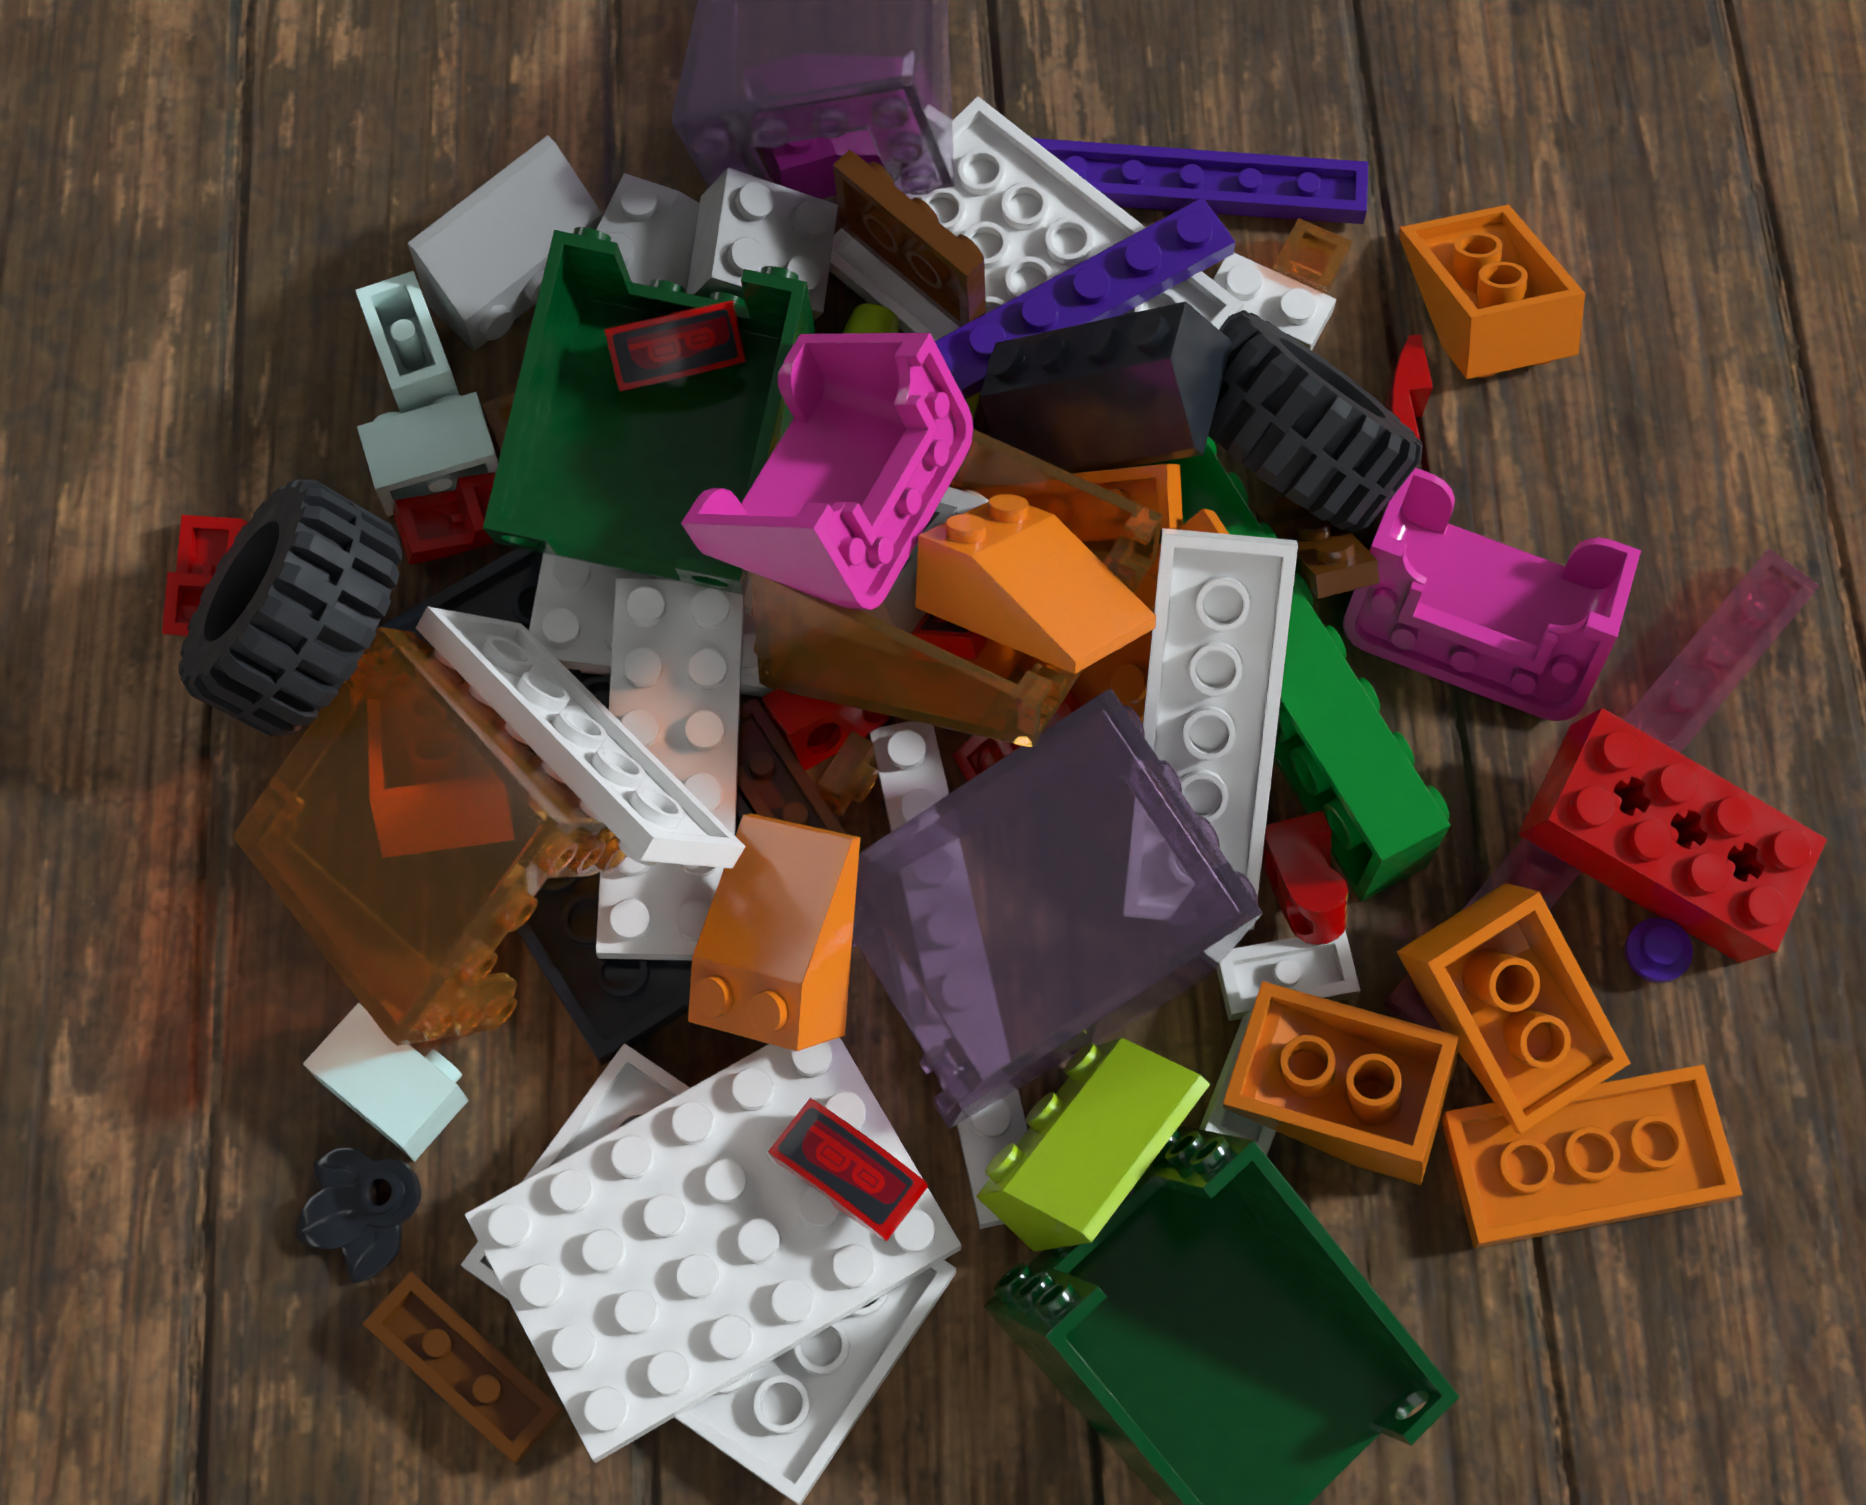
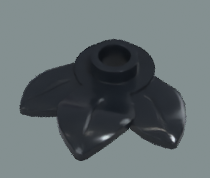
M351 1147L336 1148L313 1162L314 1173L323 1190L312 1196L301 1209L297 1220L296 1238L303 1244L313 1248L337 1249L342 1247L347 1273L351 1282L361 1283L381 1273L398 1255L401 1248L402 1223L406 1222L417 1209L421 1200V1185L415 1171L405 1162L396 1159H379L374 1161L361 1149ZM387 1180L391 1186L392 1193L389 1201L381 1205L378 1201V1189L380 1184Z

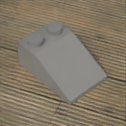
M624 173L596 230L608 234L612 242L618 243L632 282L649 286L651 280L660 279L679 284L687 291L700 203L680 191Z

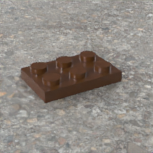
M849 149L833 164L841 228L957 326L962 327L986 314L984 256L978 246L963 234H959L956 237L940 224L936 213L925 201L917 197L911 200L895 186L890 174L880 164L874 161L867 163Z

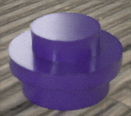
M1649 918L1638 923L1629 933L1625 943V955L1630 967L1637 975L1651 982L1667 983L1679 978L1688 969L1693 957V948L1688 934L1681 926L1665 918Z

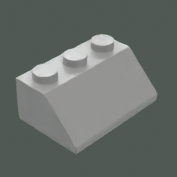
M547 135L407 244L428 306L475 352L487 341L496 340L503 336L510 329L516 318L537 303L554 230L573 233L576 227L597 229L603 215L557 144Z

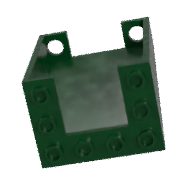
M576 227L573 233L554 230L483 529L494 543L745 595L751 572L703 554L696 547L681 522L697 497L703 491L711 488L729 490L742 503L794 417L778 388V373L799 335L815 334L807 282L798 280L799 276L788 269L764 266L761 268V272L748 269L743 270L741 283L747 306H745V301L742 298L724 292H711L709 298L685 293L686 289L683 286L666 280H651L649 286L632 282L618 243L612 242L611 237L602 231L587 227ZM729 300L734 301L747 358L746 362L619 391L605 329Z
M1179 1126L1091 1243L1043 1250L1028 1265L1020 1263L1014 1266L997 1281L994 1286L996 1295L984 1305V1308L1163 1505H1309L1381 1433L1412 1446L1460 1398L1257 1143L1251 1139ZM1426 1402L1418 1412L1406 1418L1413 1409Z

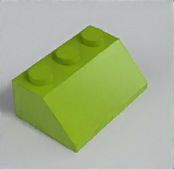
M1122 1037L1096 1046L1092 1042L1088 1043L1066 1065L1064 1072L1069 1078L1056 1094L1050 1092L1045 1095L1028 1113L1025 1122L1030 1128L1016 1145L1014 1143L1008 1144L990 1161L985 1170V1174L990 1179L976 1197L1034 1252L1091 1243L1210 1086V1083L1200 1074Z

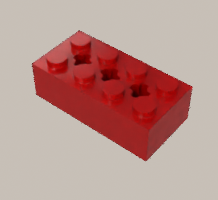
M1600 708L1570 725L1518 832L1519 836L1650 912L1675 922L1688 934L1738 963L1778 951L1827 841V838L1604 708Z

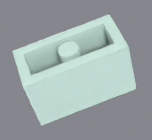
M414 271L355 290L400 412L404 413L432 405L437 399L447 395H459Z
M476 392L463 396L447 395L437 399L432 405L404 413L388 412L378 416L373 422L357 426L374 487L387 517L393 515L395 500L454 491L457 480L460 477L491 473L497 470L498 459Z
M357 1003L307 1058L303 1065L322 1085L415 1162L469 1101L456 1084L461 1078L462 1073L436 1050L432 1049L424 1057L411 1047L407 1041L413 1036V1033L389 1011L383 1008L375 1017L361 1004Z

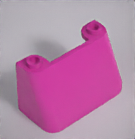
M931 333L800 334L778 373L779 391L794 418L742 503L729 490L723 488L705 490L697 497L681 524L696 547L707 556L841 607L872 610L879 607L885 600L918 542V535L923 533L965 459L972 443V415Z
M1415 468L1389 501L1369 552L1378 561L1380 583L1354 590L1343 621L1346 637L1354 646L1365 652L1542 719L1563 721L1577 716L1584 708L1618 637L1641 550L1611 539L1601 537L1589 538L1575 546L1565 566L1449 524L1448 522L1455 503L1452 489L1443 479L1436 475Z

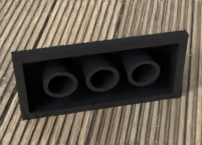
M1185 301L996 342L988 361V370L980 393V399L1004 480L1119 469L1203 455L1232 341Z

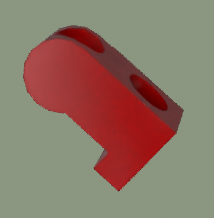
M852 657L841 661L832 669L829 676L793 695H790L785 687L781 686L761 697L768 716L805 771L868 736V733L887 722L893 712V702L882 669L876 661L867 657Z
M1323 811L1266 825L1261 864L1291 931L1305 943L1315 945L1328 944L1337 940L1344 933L1347 925V883L1340 873L1329 868L1331 828Z

